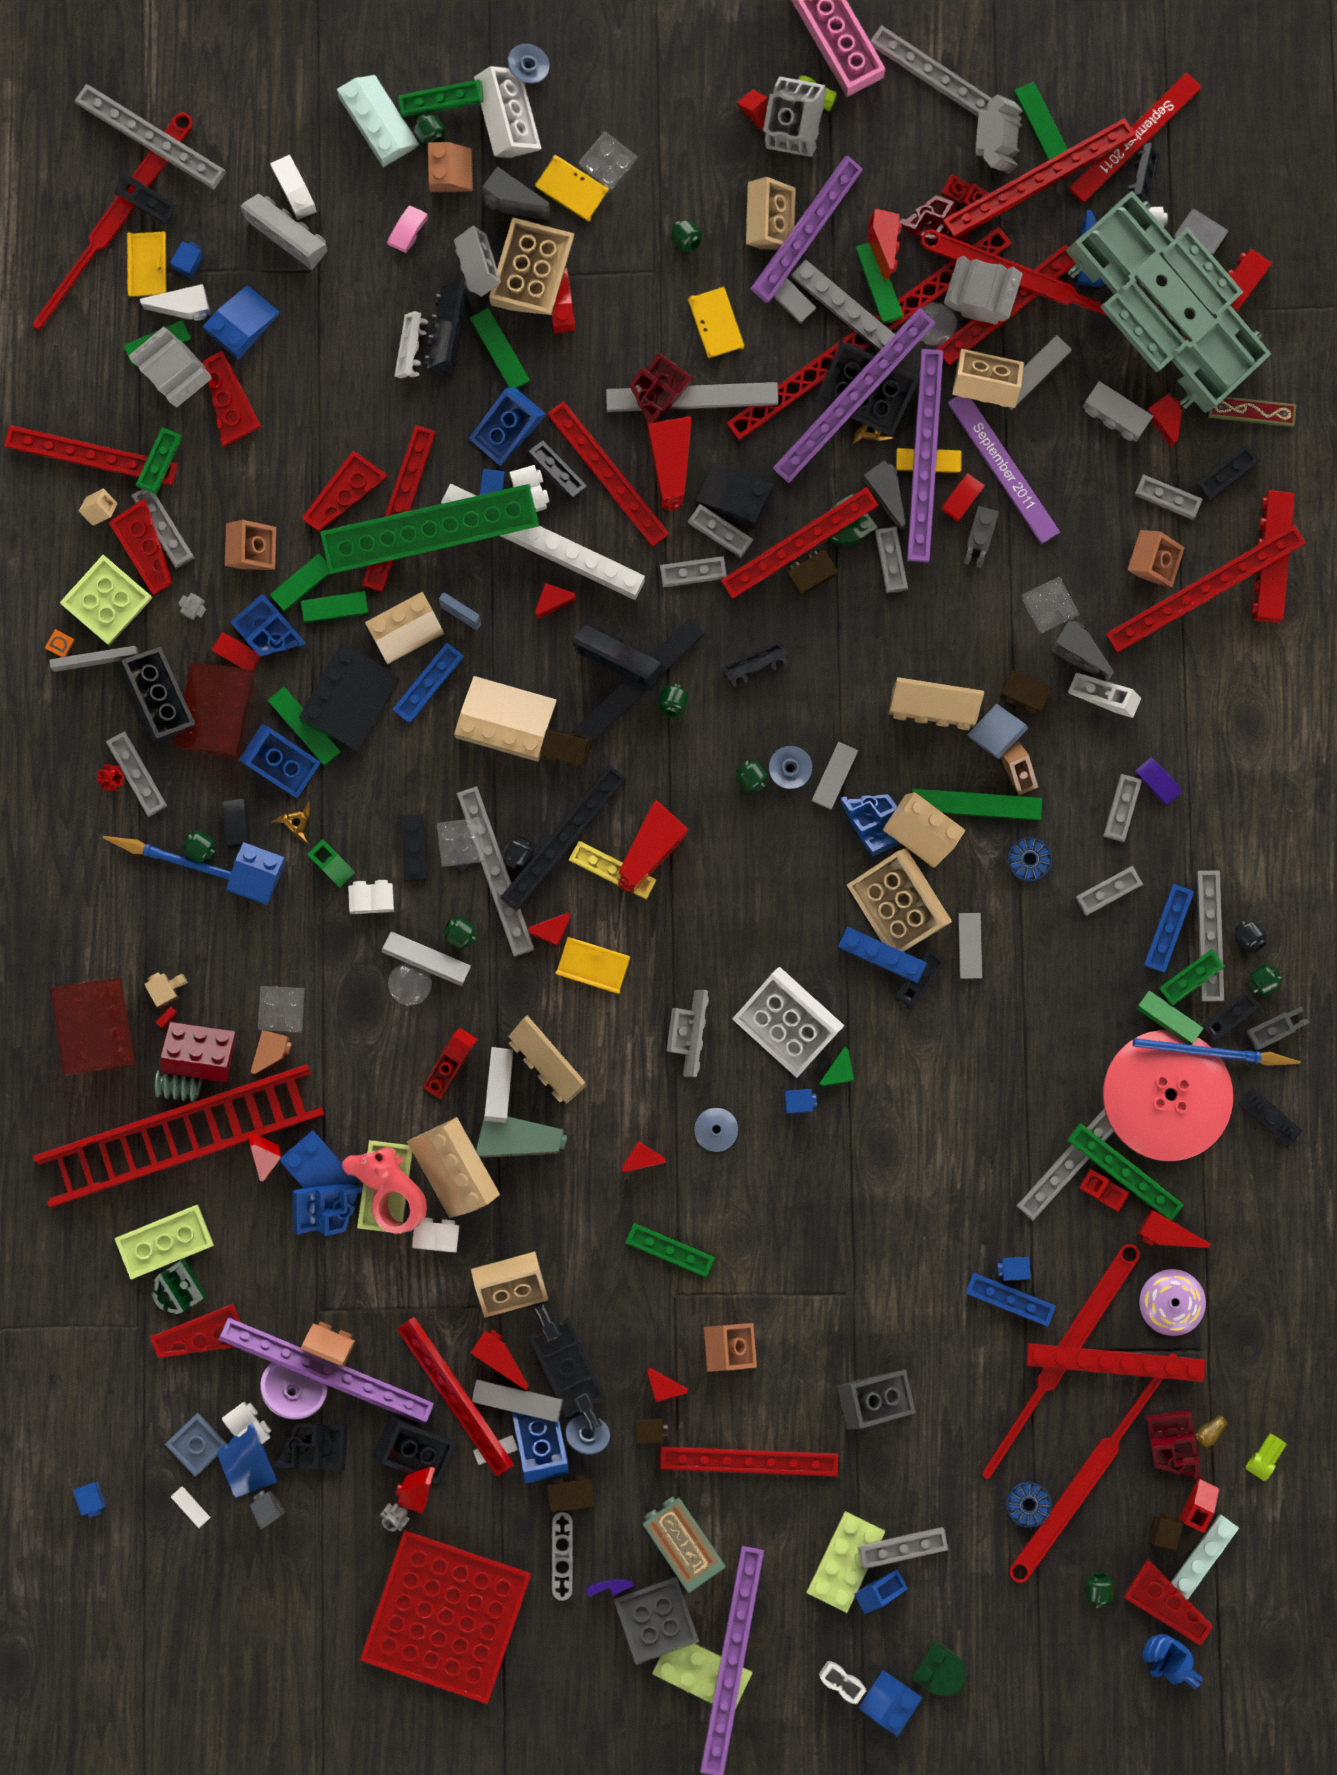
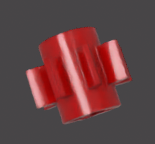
M105 764L104 769L98 770L97 782L102 785V790L117 791V786L123 785L124 774L119 770L120 766Z

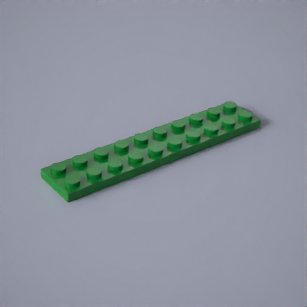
M526 484L321 531L320 534L329 573L334 574L540 527L531 485Z

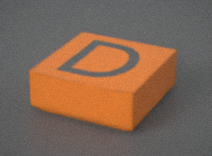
M55 629L45 649L61 658L66 657L75 639Z

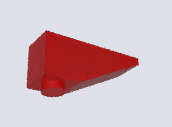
M567 268L564 270L552 311L554 334L575 331Z
M1153 1210L1149 1211L1137 1233L1141 1236L1140 1240L1149 1246L1153 1244L1209 1248L1210 1243Z
M485 1330L471 1351V1354L527 1390L529 1385L506 1344L501 1341L503 1336L494 1330H491L490 1333Z

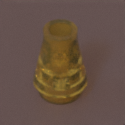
M1218 1415L1215 1419L1197 1429L1198 1432L1195 1436L1203 1446L1208 1448L1210 1445L1213 1446L1228 1423L1222 1416Z

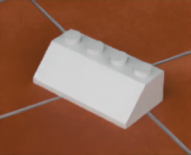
M490 66L474 76V80L479 79L482 83L484 102H481V108L494 156L511 158L539 151L541 145L524 82L517 79L509 68Z

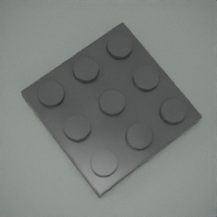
M677 1577L614 1599L636 1665L699 1642Z

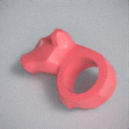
M387 1147L363 1155L348 1156L342 1162L343 1171L348 1175L357 1177L366 1186L373 1189L372 1213L378 1226L387 1232L397 1234L410 1232L421 1224L427 1211L425 1195L401 1171L399 1165L404 1159L401 1156L397 1157L395 1150ZM392 1192L402 1194L409 1203L410 1214L405 1223L396 1221L388 1211V1198Z

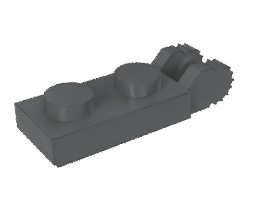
M978 506L966 546L968 549L964 559L965 564H969L972 558V551L975 550L980 552L976 563L977 567H982L999 511Z
M1302 1006L1246 1031L1255 1050L1257 1051L1296 1032V1029L1309 1024L1308 1018L1299 1021L1295 1025L1290 1020V1017L1304 1011Z

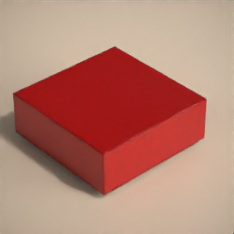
M170 1006L155 1023L162 1029H166L179 1013Z

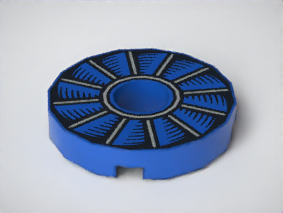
M1024 838L1012 846L1008 854V865L1017 878L1024 881H1035L1042 878L1048 872L1052 856L1044 842L1036 838ZM1026 854L1034 855L1036 859L1034 865H1027L1024 862Z
M1031 1482L1020 1483L1008 1494L1006 1501L1007 1512L1012 1520L1021 1526H1038L1049 1516L1051 1509L1050 1497L1046 1490L1038 1484ZM1027 1498L1033 1499L1035 1503L1031 1511L1024 1510L1022 1505L1023 1501Z

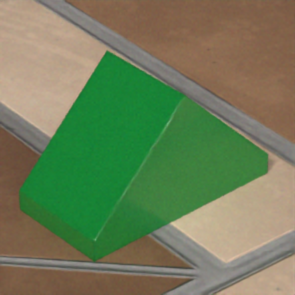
M846 1047L843 1048L820 1081V1086L824 1087L854 1080L849 1050Z

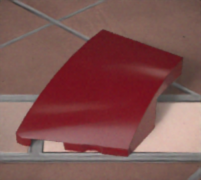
M936 195L925 205L917 208L913 215L906 220L901 219L899 223H901L903 229L919 239L928 230H935L952 237L943 225V219L957 212L954 201ZM972 230L956 239L966 242ZM928 234L924 238V241L932 246H935L938 242L933 234Z
M660 352L647 370L641 368L629 384L640 409H642L647 424L658 422L694 378Z
M1191 1410L1146 1416L1154 1467L1161 1470H1170L1178 1475L1184 1474L1193 1477L1195 1480L1201 1479Z

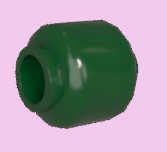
M422 115L417 119L414 132L424 146H428V143L444 141L446 129L436 115Z
M691 220L678 221L672 227L671 240L682 251H694L702 243V232Z
M678 684L664 687L658 701V708L662 714L671 718H676L683 714L688 701L687 692Z
M747 760L735 770L737 772L735 779L746 792L755 790L757 793L766 785L764 780L767 778V773L757 761L750 762V760Z
M200 831L189 832L181 845L184 848V855L197 863H201L205 859L210 860L215 852V849L212 847L214 844L213 839Z
M461 917L451 918L443 929L445 941L458 949H463L466 945L470 947L476 939L474 925Z
M1263 964L1251 972L1250 978L1252 981L1249 985L1255 994L1260 992L1263 996H1268L1281 987V980L1283 978L1274 965Z
M1091 1574V1577L1085 1583L1086 1600L1096 1608H1105L1107 1604L1114 1600V1581L1108 1574Z

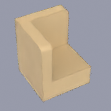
M103 488L87 496L79 512L92 525H96L110 518L118 503Z

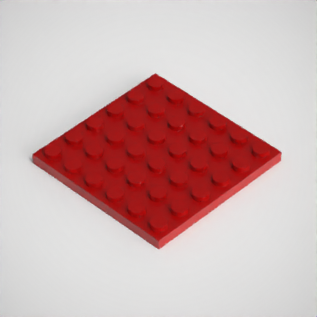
M404 1530L360 1660L488 1704L531 1573Z

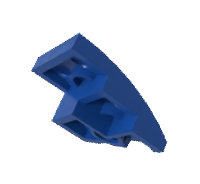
M263 593L230 621L259 656L305 644V641Z
M888 794L862 796L861 799L841 798L842 806L851 824L872 857L901 844L883 831V828L897 808V805Z
M327 1185L294 1190L293 1232L301 1234L318 1230L324 1236L345 1232L349 1223V1217L355 1209L354 1202L358 1193L362 1192L363 1187L361 1185Z
M253 1423L247 1426V1431L240 1437L236 1435L227 1445H224L217 1451L235 1498L277 1483L276 1475L269 1463L268 1456Z

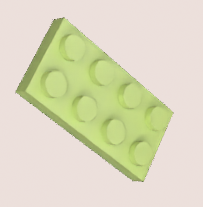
M369 1140L367 1153L379 1151L387 1147L395 1150L397 1157L401 1156L404 1159L399 1168L409 1177L413 1153L409 1145ZM363 1183L357 1228L387 1232L378 1226L373 1217V1189ZM392 1192L388 1198V1211L396 1221L403 1223L406 1198L400 1193Z
M198 1205L115 1238L131 1280L214 1246Z
M845 1511L806 1593L847 1613L855 1597L854 1593L858 1591L868 1568H861L857 1546L881 1541L885 1531Z
M692 1644L660 1656L652 1674L713 1704L721 1656L697 1644ZM745 1668L742 1669L736 1706L752 1675V1672Z

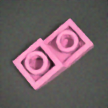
M408 206L393 229L387 242L388 245L406 253L416 241L417 232L428 220V214Z

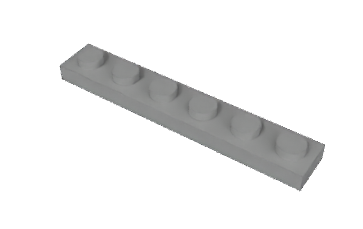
M807 260L791 274L792 279L878 351L895 335Z
M1197 871L1199 958L1213 949L1223 962L1220 871ZM1223 969L1200 986L1201 1002L1224 1001Z

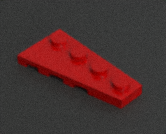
M220 351L204 360L205 369L212 378L208 381V384L211 388L212 402L217 415L216 420L221 433L222 446L226 447L262 426L225 353Z
M352 451L304 514L302 520L320 533L386 480L388 475L358 453Z
M142 499L108 523L151 593L156 595L173 584L147 501Z
M234 1303L151 1335L150 1339L157 1357L161 1358L235 1347L219 1340L228 1318L241 1323Z
M1147 1559L1124 1594V1598L1201 1646L1213 1628L1212 1624Z

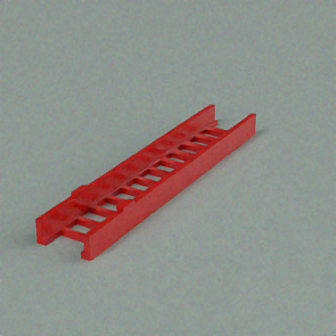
M306 1064L33 1156L34 1161L38 1165L58 1160L68 1193L50 1198L47 1201L48 1206L55 1207L249 1141V1133L263 1137L325 1116L322 1107L305 1112L295 1082L296 1079L311 1075L309 1066ZM284 1083L287 1084L297 1115L288 1119H284L274 1088ZM263 1090L266 1091L276 1123L263 1126L253 1095ZM242 1097H245L255 1130L242 1133L232 1102ZM224 1104L234 1137L221 1140L212 1112V1107ZM204 1110L214 1144L199 1148L189 1115ZM183 1117L193 1151L178 1155L168 1122ZM162 1125L172 1158L157 1162L147 1129ZM141 1132L151 1165L136 1169L126 1136ZM120 1139L130 1172L115 1176L105 1143ZM95 1143L99 1144L109 1181L94 1183L83 1147ZM78 1153L88 1186L73 1191L63 1157Z

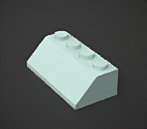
M375 75L355 78L337 89L339 99L383 167L419 146V143Z

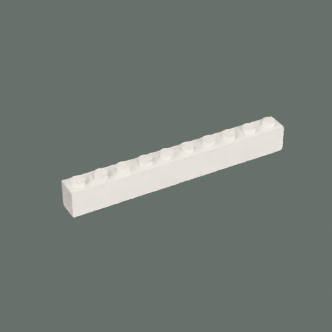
M450 483L441 504L476 495ZM541 526L500 535L633 600H636L645 582L644 575Z

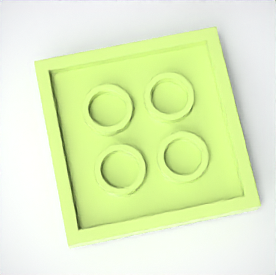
M102 555L61 600L60 604L110 646L149 603L152 596L107 557Z

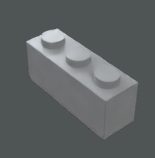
M472 226L454 239L455 251L460 259V268L464 273L468 290L475 292L481 297L501 283L487 235Z
M1100 381L1083 405L1088 415L1094 418L1097 416L1103 420L1105 426L1110 429H1117L1129 441L1134 440L1137 442L1153 415Z

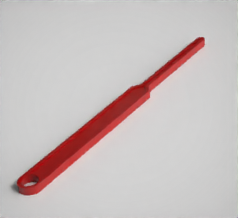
M179 113L173 118L164 132L182 143L192 129L193 121L188 114ZM182 117L190 121L189 126L184 129H180L176 125L177 120ZM150 150L132 175V178L149 188L168 161ZM129 186L127 192L132 194L135 188ZM117 196L89 235V246L33 322L36 330H40L97 250L105 249L136 206Z
M928 230L922 235L921 244L926 250L956 262L958 258L965 256L970 261L977 258L986 263L1001 264L1007 269L1015 267L1023 273L1019 287L1064 305L1076 303L1106 315L1100 308L1103 305L1102 303L1077 294L1074 286L935 230ZM926 235H935L938 240L935 246H928L924 241Z
M1127 1244L1121 1247L1058 1346L1082 1347L1138 1261L1140 1252L1136 1246ZM1131 1247L1136 1251V1257L1133 1261H1126L1123 1258L1122 1253L1125 1248ZM1043 1367L1037 1376V1389L983 1470L982 1476L984 1478H990L1044 1393L1055 1389L1067 1369Z
M1169 1354V1355H1168V1356H1172V1357H1177L1176 1354ZM1153 1377L1111 1437L1101 1439L1053 1506L1049 1516L1041 1523L1011 1565L1009 1574L1014 1581L1021 1583L1030 1577L1119 1452V1440L1164 1378ZM1023 1565L1026 1568L1027 1574L1023 1579H1016L1013 1576L1015 1566Z

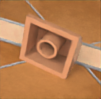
M450 142L428 143L430 192L473 191L472 149Z
M247 520L226 523L225 566L251 570L275 569L276 527Z
M1140 530L1128 571L1141 579L1172 588L1185 547L1161 531Z
M321 1321L318 1325L313 1324L300 1349L340 1366L346 1365L355 1340L351 1339L352 1334L343 1330L336 1333L331 1330V1325Z
M753 1323L704 1327L707 1372L757 1368Z

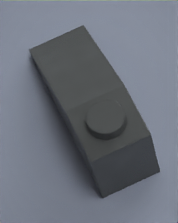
M884 460L864 474L863 482L901 531L905 526V518L898 478L896 476L897 471L892 464L888 465Z
M262 1490L252 1498L254 1503L250 1506L261 1530L286 1512L271 1491L265 1493Z

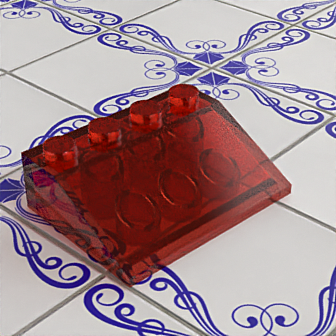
M191 663L184 700L196 725L177 735L174 747L238 759L255 679L254 672L230 666Z
M121 978L97 980L50 989L64 1076L122 1069L135 1064Z

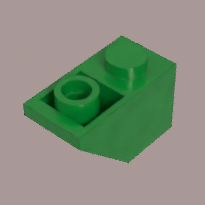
M323 839L307 854L339 888L355 874L351 867Z

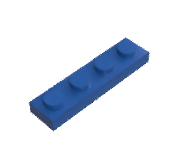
M446 643L395 705L393 711L410 724L462 661L464 655Z
M1176 884L1172 885L1143 966L1165 973L1194 891Z
M847 927L838 945L842 950L917 984L927 965L926 962L849 927Z
M976 1273L972 1274L965 1294L1047 1327L1056 1308L1053 1304Z

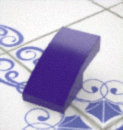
M1152 757L1135 771L1136 775L1151 788L1152 793L1166 806L1183 792L1172 777Z
M610 1579L585 1587V1590L589 1597L607 1588H610L612 1594L615 1595L632 1587L633 1582L629 1579Z

